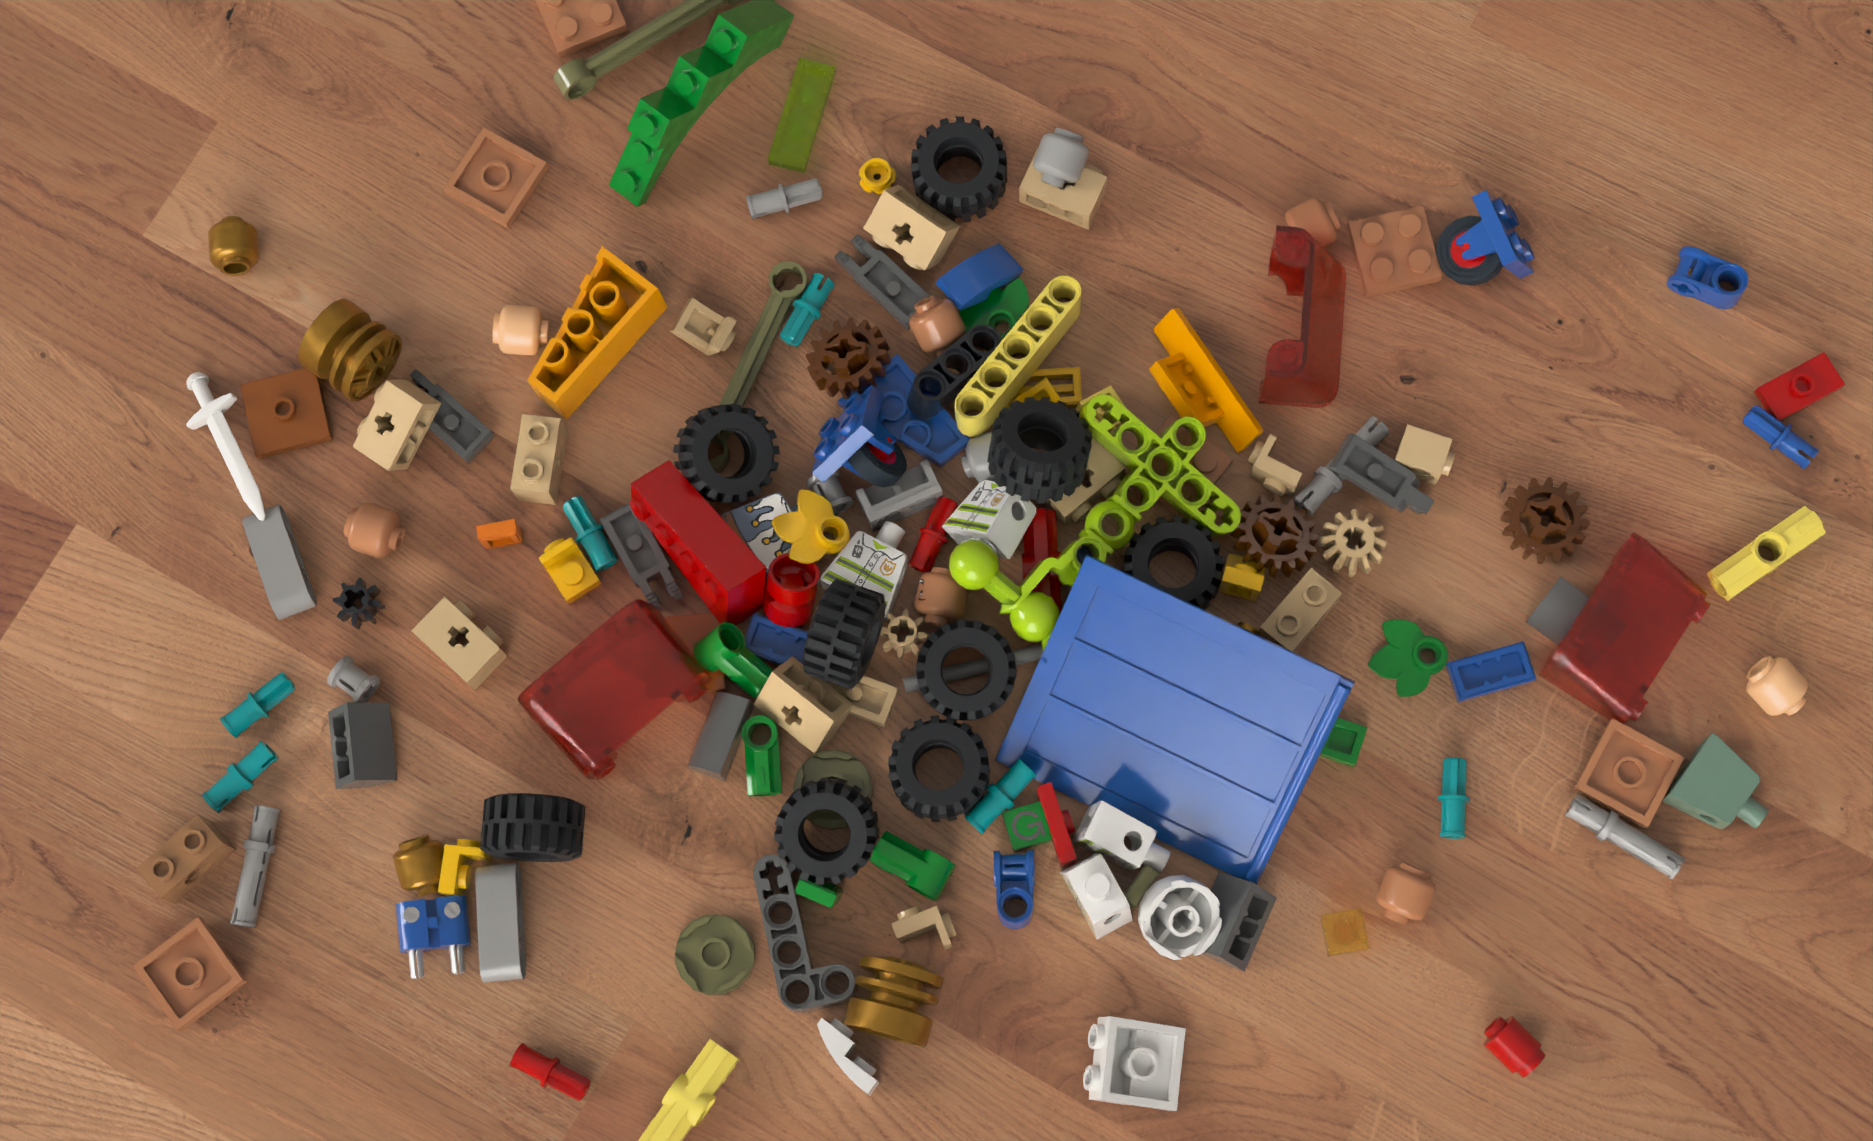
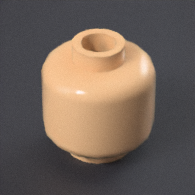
M505 305L500 314H494L493 344H499V348L503 353L532 356L538 353L540 343L548 344L549 321L542 320L541 311L537 307Z
M1767 656L1758 661L1748 671L1746 675L1748 679L1746 692L1768 715L1777 716L1786 713L1790 716L1799 711L1806 703L1804 695L1808 689V681L1788 659Z

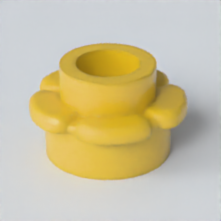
M872 158L866 161L859 170V176L861 177L860 186L868 193L875 192L880 195L884 190L891 188V183H894L896 180L894 168L890 167L889 163L881 158ZM879 174L881 178L879 180H875L873 178L874 175Z

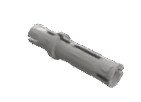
M1371 416L1356 435L1376 447L1390 432L1382 421L1376 425L1378 418ZM1333 458L1325 467L1319 466L1314 472L1315 477L1293 498L1295 505L1300 510L1304 509V507L1307 508L1306 515L1312 516L1315 510L1332 492L1338 493L1343 487L1342 482L1345 478L1329 468Z
M1579 793L1570 803V809L1566 810V817H1570L1595 832V838L1600 841L1605 839L1663 873L1671 880L1681 869L1679 864L1682 865L1685 861L1684 856L1678 855L1618 818L1619 814L1615 811L1607 812L1582 797Z
M258 805L254 807L248 840H244L243 848L246 851L230 924L256 928L268 863L271 854H275L276 849L273 841L281 811L279 809Z

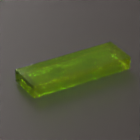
M799 58L767 159L769 165L805 173L836 74L835 66Z

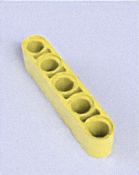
M1058 276L1051 280L957 395L954 406L957 428L962 434L969 437H977L984 434L995 422V419L999 417V412L1004 407H1007L1078 319L1081 313V286L1075 278ZM1067 297L1071 299V301L1061 303L1057 301V299ZM1038 325H1045L1049 327L1047 330L1044 331L1034 329V327ZM1015 353H1023L1027 355L1026 357L1021 359H1015L1011 357V355ZM993 381H1000L1004 383L1000 387H991L987 385ZM976 409L981 411V413L976 416H968L964 414L967 410Z

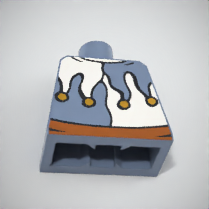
M780 492L721 515V518L766 566L765 585L767 584L768 569L772 560L781 554L789 553L792 546L791 543L785 542L777 535L773 528L772 520L778 515L798 511V504L790 508Z

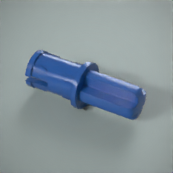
M1758 405L1753 406L1743 418L1742 422L1745 426L1771 444L1769 449H1778L1798 464L1801 469H1805L1810 461L1801 455L1798 450L1801 449L1813 459L1820 450L1792 431L1790 423L1784 425Z

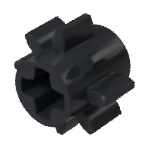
M358 578L356 585L348 586L342 583L343 591L340 597L333 598V602L343 608L337 617L342 622L352 617L351 622L356 629H360L362 622L370 621L376 624L377 621L374 616L378 610L385 609V605L375 599L380 594V589L373 585L366 590V582L362 578ZM358 598H361L364 604L360 609H357L354 603Z

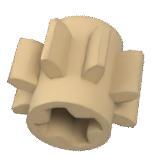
M908 609L903 611L902 616L896 618L888 613V628L882 627L880 632L882 637H889V640L882 646L884 652H888L893 648L897 651L898 659L901 661L904 653L912 651L914 655L918 656V642H926L928 638L926 633L918 632V629L924 624L923 618L920 617L913 621L909 617ZM902 628H908L910 635L906 636L905 642H899L896 634H900Z

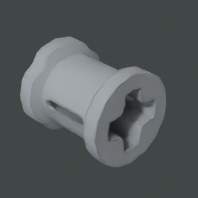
M838 469L824 483L814 475L806 483L809 489H813L815 493L823 496L830 502L835 516L846 511L854 504L851 496H846L838 477L840 473Z
M347 655L333 667L328 675L327 684L333 688L338 686L352 696L354 702L367 703L378 689L380 678L375 674L369 676L354 665L355 660Z

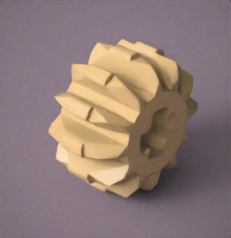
M1357 509L1351 510L1349 520L1341 512L1336 513L1334 517L1335 524L1326 522L1323 530L1327 535L1319 539V546L1328 549L1322 555L1323 561L1336 559L1333 571L1338 573L1343 565L1347 566L1349 577L1355 576L1357 566L1363 573H1370L1372 570L1371 563L1380 564L1383 556L1379 551L1387 547V540L1378 538L1384 531L1383 525L1370 527L1373 515L1368 513L1363 521L1359 520ZM1351 537L1359 540L1354 550L1346 546Z

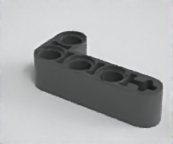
M775 854L761 857L753 869L754 881L778 993L782 1003L790 1011L807 1013L849 1002L850 998L856 995L858 984L855 983V975L847 966L832 964L813 969L797 893H795L793 873L786 867L787 862ZM775 866L779 872H783V874L777 876L778 886L782 893L789 890V894H774L771 882L768 878H763V876L769 874V867ZM780 904H786L792 908L791 919L784 924L773 923L771 919L773 909ZM789 943L797 944L801 949L799 959L793 964H785L780 960L781 949ZM835 974H844L849 978L848 989L840 995L831 994L828 990L829 979ZM796 983H804L809 987V997L801 1004H793L788 998L790 988Z

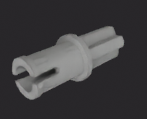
M814 178L785 187L781 183L778 184L779 188L746 196L753 220L784 210L786 213H789V208L821 200L823 192L819 180Z

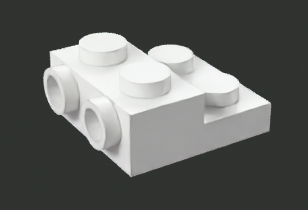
M1113 1016L1098 1017L1097 1024L1091 1026L1088 1034V1045L1091 1049H1094L1093 1065L1086 1067L1083 1076L1084 1089L1089 1090L1088 1100L1177 1111L1186 1028Z

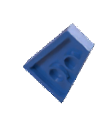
M896 354L891 358L890 364L883 365L887 373L886 377L876 376L874 379L877 384L876 388L884 394L877 421L898 442L942 467L966 448L970 438L958 430L955 420L945 409L931 418L917 417L910 411L907 399L916 375L903 359ZM869 385L863 387L864 392L870 387ZM856 390L851 391L848 399L840 398L837 401L838 405L844 409L848 400L857 393ZM921 391L925 396L934 397L928 391Z

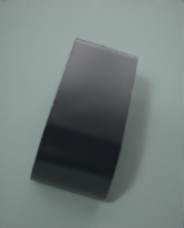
M977 325L916 375L908 395L907 404L910 411L917 417L931 418L956 399L960 391L1000 344L1001 337L999 333L991 326ZM975 347H982L986 352L979 351ZM948 369H955L958 372H960V374H954L950 372ZM921 391H928L932 393L934 397L925 396L924 394H922Z

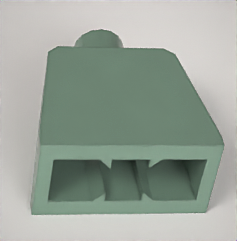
M1711 733L1701 742L1662 800L1664 803L1721 830L1729 826L1736 816L1756 829L1769 812L1767 807L1750 796L1761 781L1759 775L1714 733Z

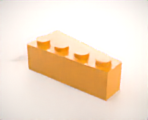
M603 246L596 256L597 262L590 275L586 274L579 286L581 291L571 308L568 307L561 319L563 323L555 338L549 340L527 380L539 399L566 420L668 308L656 286Z

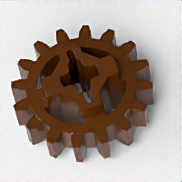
M849 318L846 326L841 327L839 322L835 321L833 322V331L820 330L823 339L821 341L812 340L810 344L815 352L806 354L810 364L807 370L820 391L826 389L832 398L840 391L843 398L848 399L851 391L856 390L859 394H863V387L866 385L877 387L874 380L876 376L886 377L887 373L883 365L891 363V358L887 352L890 350V347L877 326L871 328L867 320H863L859 326H856L853 318Z
M1548 477L1543 486H1540L1538 481L1533 478L1528 483V490L1519 485L1514 491L1516 498L1508 497L1504 505L1511 511H1504L1500 520L1510 523V525L1504 528L1502 534L1503 536L1514 537V541L1510 545L1511 550L1517 549L1520 546L1525 549L1522 555L1524 560L1533 553L1537 555L1538 564H1543L1547 555L1551 556L1554 563H1558L1562 558V551L1570 557L1576 551L1574 544L1581 545L1585 540L1586 536L1580 531L1586 530L1590 525V521L1580 517L1586 513L1588 507L1587 505L1577 506L1576 500L1580 496L1578 491L1571 495L1566 493L1567 482L1564 481L1559 488L1553 487L1552 477ZM1538 497L1549 498L1548 500L1541 501L1538 503L1532 500ZM1562 506H1563V507L1566 509V511L1568 512V515H1569V518H1570V519H1568V518L1565 517V514H1564V511H1563ZM1543 515L1550 518L1547 527L1540 524ZM1520 522L1525 524L1528 536L1522 530ZM1549 539L1558 541L1555 544H1541L1542 541Z
M1275 494L1271 502H1268L1264 495H1260L1256 503L1249 500L1244 508L1240 510V523L1231 532L1232 537L1238 538L1234 545V550H1244L1246 555L1242 562L1245 564L1254 561L1257 573L1265 567L1268 568L1270 577L1274 578L1279 570L1286 577H1290L1294 569L1299 572L1302 571L1316 552L1314 546L1319 536L1311 533L1316 523L1315 521H1305L1304 516L1307 510L1305 508L1299 511L1293 509L1295 501L1292 499L1285 505L1281 503L1280 496Z

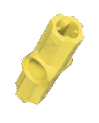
M1803 506L1707 573L1710 585L1719 596L1729 601L1822 537L1826 531L1823 528L1821 519L1814 511ZM1758 546H1766L1771 549L1774 554V561L1763 559L1758 552Z
M709 1039L685 1074L682 1073L671 1085L662 1100V1108L651 1120L638 1141H683L691 1128L696 1127L709 1112L716 1100V1092L726 1081V1078L736 1067L740 1059L712 1039Z

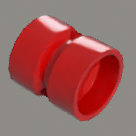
M789 553L781 554L772 560L768 569L763 611L766 617L774 624L782 627H797L810 620L814 611L815 594L817 593L820 578L819 568L815 562L809 564L799 563L790 559Z

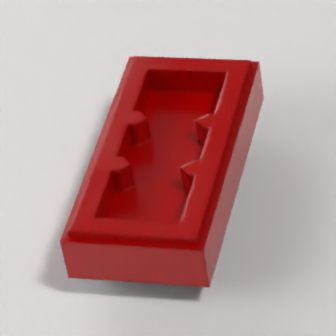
M1825 352L1758 387L1754 393L1765 410L1781 422L1842 389L1845 383Z
M1051 782L1040 785L1037 789V797L1045 814L1060 867L1065 868L1074 865L1077 858L1069 834L1074 833L1075 828L1069 810H1060Z

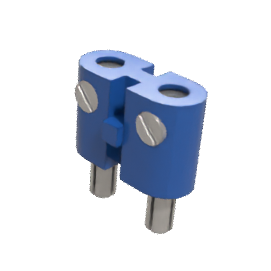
M456 895L438 897L433 900L420 899L397 903L396 915L400 953H408L410 977L417 979L415 953L417 957L418 978L421 979L425 976L422 952L440 948L441 950L449 949L451 973L456 975L458 972L455 948H457L459 974L464 973L463 947L471 945L467 896Z

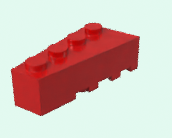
M670 460L631 483L630 507L632 512L640 521L645 522L720 624L729 622L736 626L763 608L766 566Z

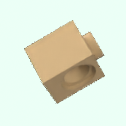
M1407 424L1394 460L1417 475L1416 479L1436 485L1441 474L1448 476L1451 470L1455 453L1449 452L1453 439Z

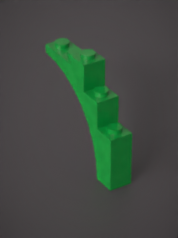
M751 0L718 14L705 45L679 56L666 87L640 98L627 127V130L631 132V136L609 186L636 207L645 204L657 179L689 130L710 104L745 69L765 54L781 46L794 15L774 0Z

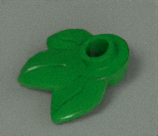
M1017 278L1010 282L1003 291L999 287L993 289L985 301L972 307L958 310L966 326L965 332L967 333L977 325H988L996 330L998 325L1004 323L1009 325V329L1006 333L999 334L1002 341L1029 308L1028 291L1023 281Z
M1398 619L1383 622L1382 630L1389 645L1382 647L1372 656L1368 662V667L1382 678L1396 679V691L1399 697L1418 695L1427 688L1431 675L1439 673L1445 667L1448 660L1447 648L1440 639L1433 636H1425L1418 625L1413 622ZM1424 650L1431 651L1434 655V661L1431 663L1422 661L1420 653Z

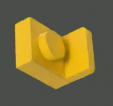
M572 537L566 540L561 538L553 541L544 549L545 553L539 557L542 565L568 604L602 584Z
M1229 554L1218 591L1256 602L1262 589L1266 568L1263 567L1257 573L1254 561L1244 564L1242 562L1244 557Z
M458 839L457 845L445 844L438 893L445 897L462 895L463 889L469 888L471 866L466 865L467 859L490 861L491 855L480 849V841Z

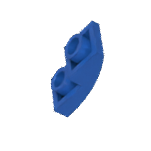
M998 243L980 251L949 270L938 279L936 285L959 310H963L985 301L993 289L1019 278L1024 269Z

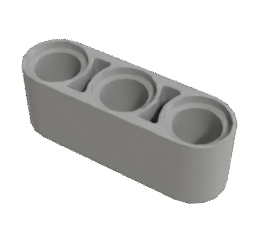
M277 504L264 509L265 520H259L253 513L243 517L242 523L270 605L278 620H282L316 607L317 600L288 517L281 504Z
M518 863L477 866L475 883L481 979L483 983L525 979L526 954L520 866Z

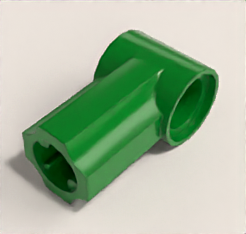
M721 623L694 644V657L702 668L711 672L722 671L753 698L760 694L773 671L746 647L743 633L732 623Z
M757 715L751 717L742 727L741 734L745 745L748 796L763 797L783 794L780 729L766 716ZM761 725L770 727L772 735L769 742L764 745L753 744L751 737L754 729Z
M885 831L879 839L869 860L875 866L904 880L905 884L912 890L933 901L938 900L956 867L954 863L926 848L923 851L888 831Z

